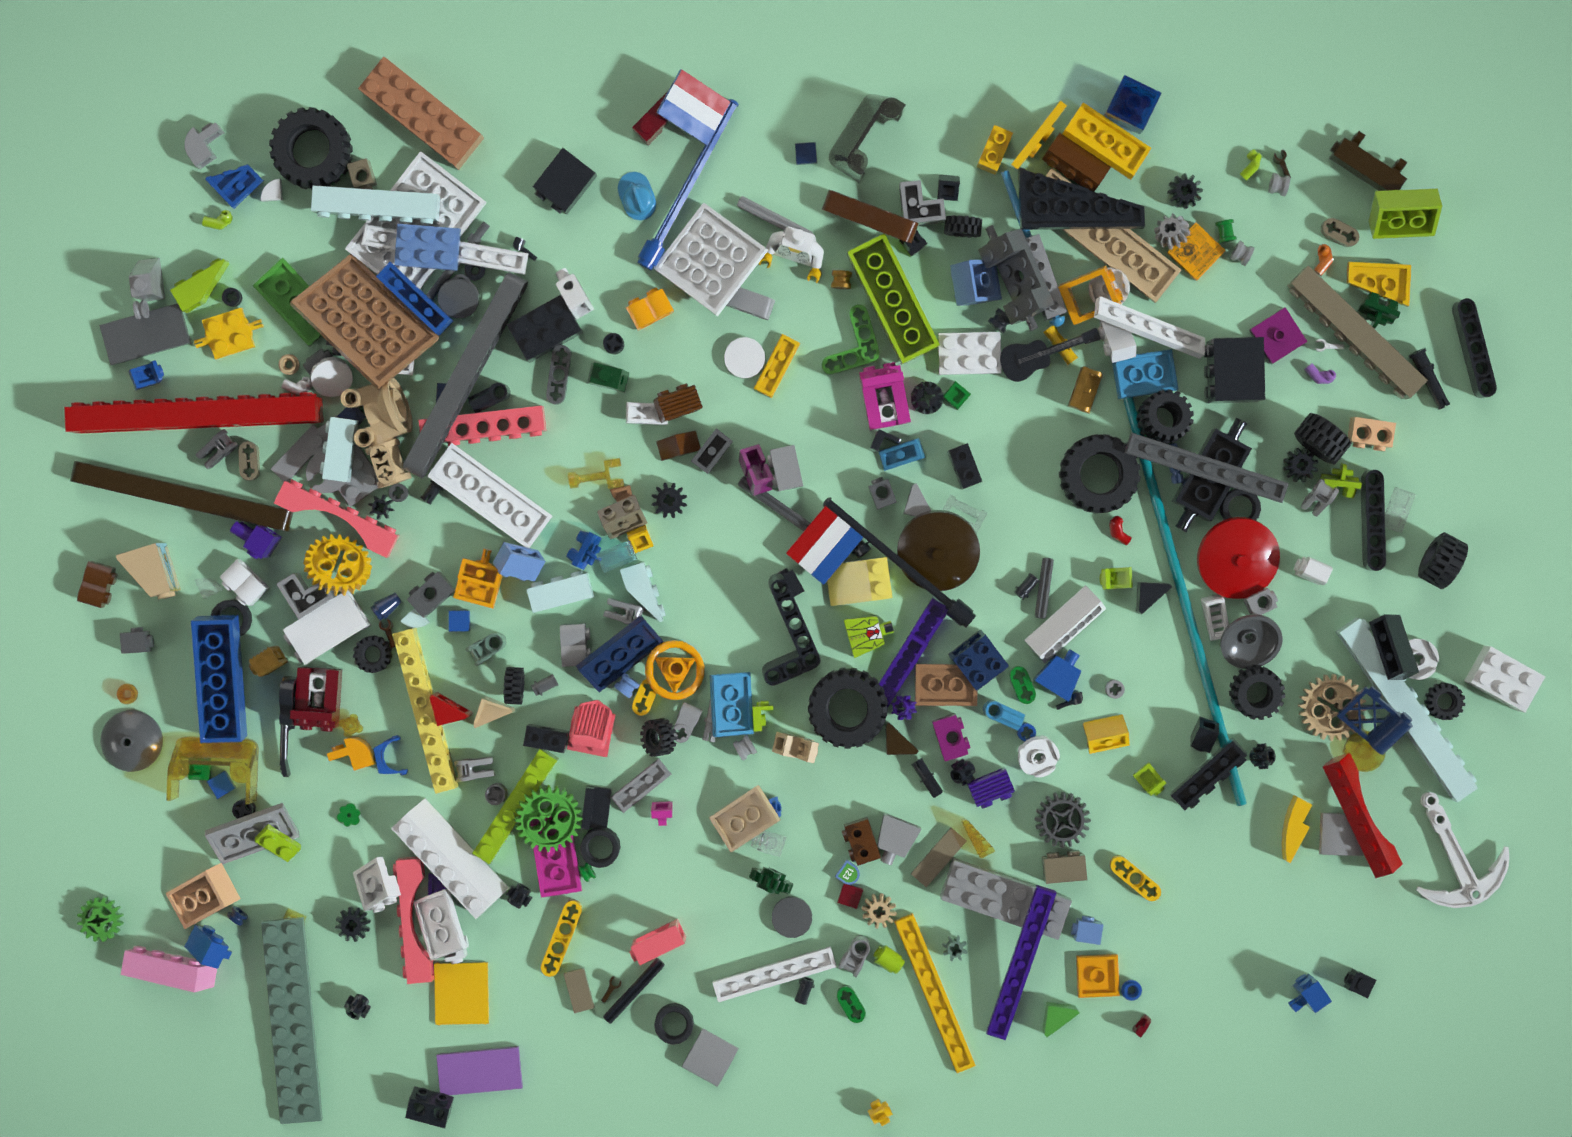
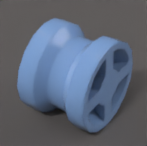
M623 673L621 681L617 682L614 687L628 698H631L633 690L638 689L640 684L626 673Z

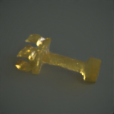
M620 458L604 460L605 471L583 474L581 476L576 471L568 472L570 489L579 488L581 482L602 479L607 480L608 489L624 487L623 479L611 480L609 468L621 466Z

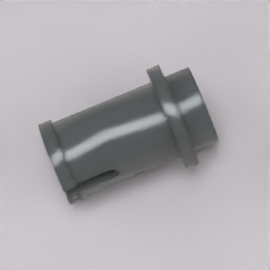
M551 674L538 682L534 681L531 687L536 696H542L543 692L558 686V682L554 675Z

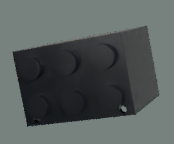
M1264 337L1213 338L1207 341V345H1204V358H1207V366H1204V378H1207L1208 387H1205L1204 395L1205 399H1208V404L1248 403L1265 400Z

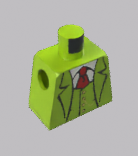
M877 616L844 619L854 658L884 645L883 636L894 633L891 621L879 624Z

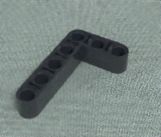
M778 573L773 574L769 578L768 585L796 650L767 662L763 666L764 680L772 686L815 669L821 661L784 575ZM777 582H783V583H784L781 588H779V589H775V588H774V584H775V583H777ZM785 600L792 601L787 607L781 606ZM793 618H798L799 622L797 624H789ZM801 636L807 637L806 641L802 643L797 640ZM809 654L815 655L812 660L805 659ZM795 662V667L791 669L786 667L787 664ZM770 671H777L775 676H767Z

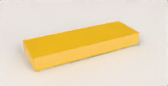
M784 334L781 335L754 387L755 390L770 398L773 397L800 345L799 342Z

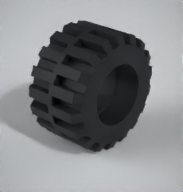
M1168 389L1155 392L1144 400L1143 405L1138 409L1140 413L1137 414L1136 419L1140 420L1137 423L1138 428H1142L1140 433L1142 435L1146 434L1147 438L1165 444L1174 443L1191 429L1190 425L1194 421L1191 419L1194 416V411L1189 409L1192 407L1191 403L1187 404V398L1185 396L1180 397L1181 393L1178 391L1173 393V390ZM1159 407L1165 408L1171 413L1173 417L1172 427H1166L1159 422L1157 418V409Z
M1309 413L1294 432L1296 439L1303 447L1329 464L1335 465L1351 446L1349 438L1342 430L1326 418L1314 413Z
M1446 532L1441 533L1426 550L1419 565L1418 577L1439 589L1446 588L1453 582L1463 567L1468 554V544Z
M1249 665L1246 666V670L1240 669L1238 671L1240 674L1238 676L1234 675V682H1230L1229 685L1231 688L1229 696L1232 698L1230 700L1235 708L1244 716H1248L1253 720L1256 718L1264 720L1265 716L1270 718L1273 712L1277 714L1279 711L1277 708L1278 706H1283L1284 702L1281 700L1285 698V693L1283 692L1285 687L1281 683V679L1264 666L1254 665V667H1251ZM1256 682L1266 683L1267 694L1265 698L1257 703L1249 702L1246 696L1249 687Z

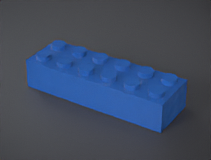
M197 616L191 621L200 743L242 742L247 737L239 616Z

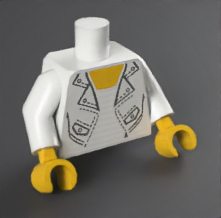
M786 227L784 231L773 233L766 246L768 251L759 262V265H761L762 261H767V268H769L773 258L772 254H774L775 256L800 264L812 266L813 268L810 270L807 280L810 281L811 277L815 276L817 279L816 283H818L822 275L819 268L822 265L824 251L816 242L815 235L792 227Z

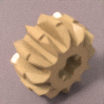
M880 893L879 899H876V895L872 894V902L869 899H865V903L869 906H862V910L867 912L862 915L863 919L870 918L867 922L869 926L875 921L876 929L879 928V923H882V926L886 928L885 921L893 923V919L890 916H896L897 914L896 911L891 910L896 905L895 903L889 904L891 901L890 896L883 900V893ZM878 906H881L882 910H885L884 912H881L880 915H877L876 911L873 912L874 910L878 909Z

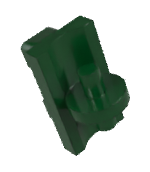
M1370 292L1359 305L1358 312L1366 314L1365 319L1372 321L1371 326L1374 329L1378 324L1385 326L1386 323L1392 325L1401 313L1397 311L1398 302L1388 299L1385 305L1379 304V294Z

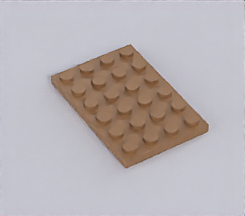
M352 254L348 255L290 303L377 390L439 340V336Z

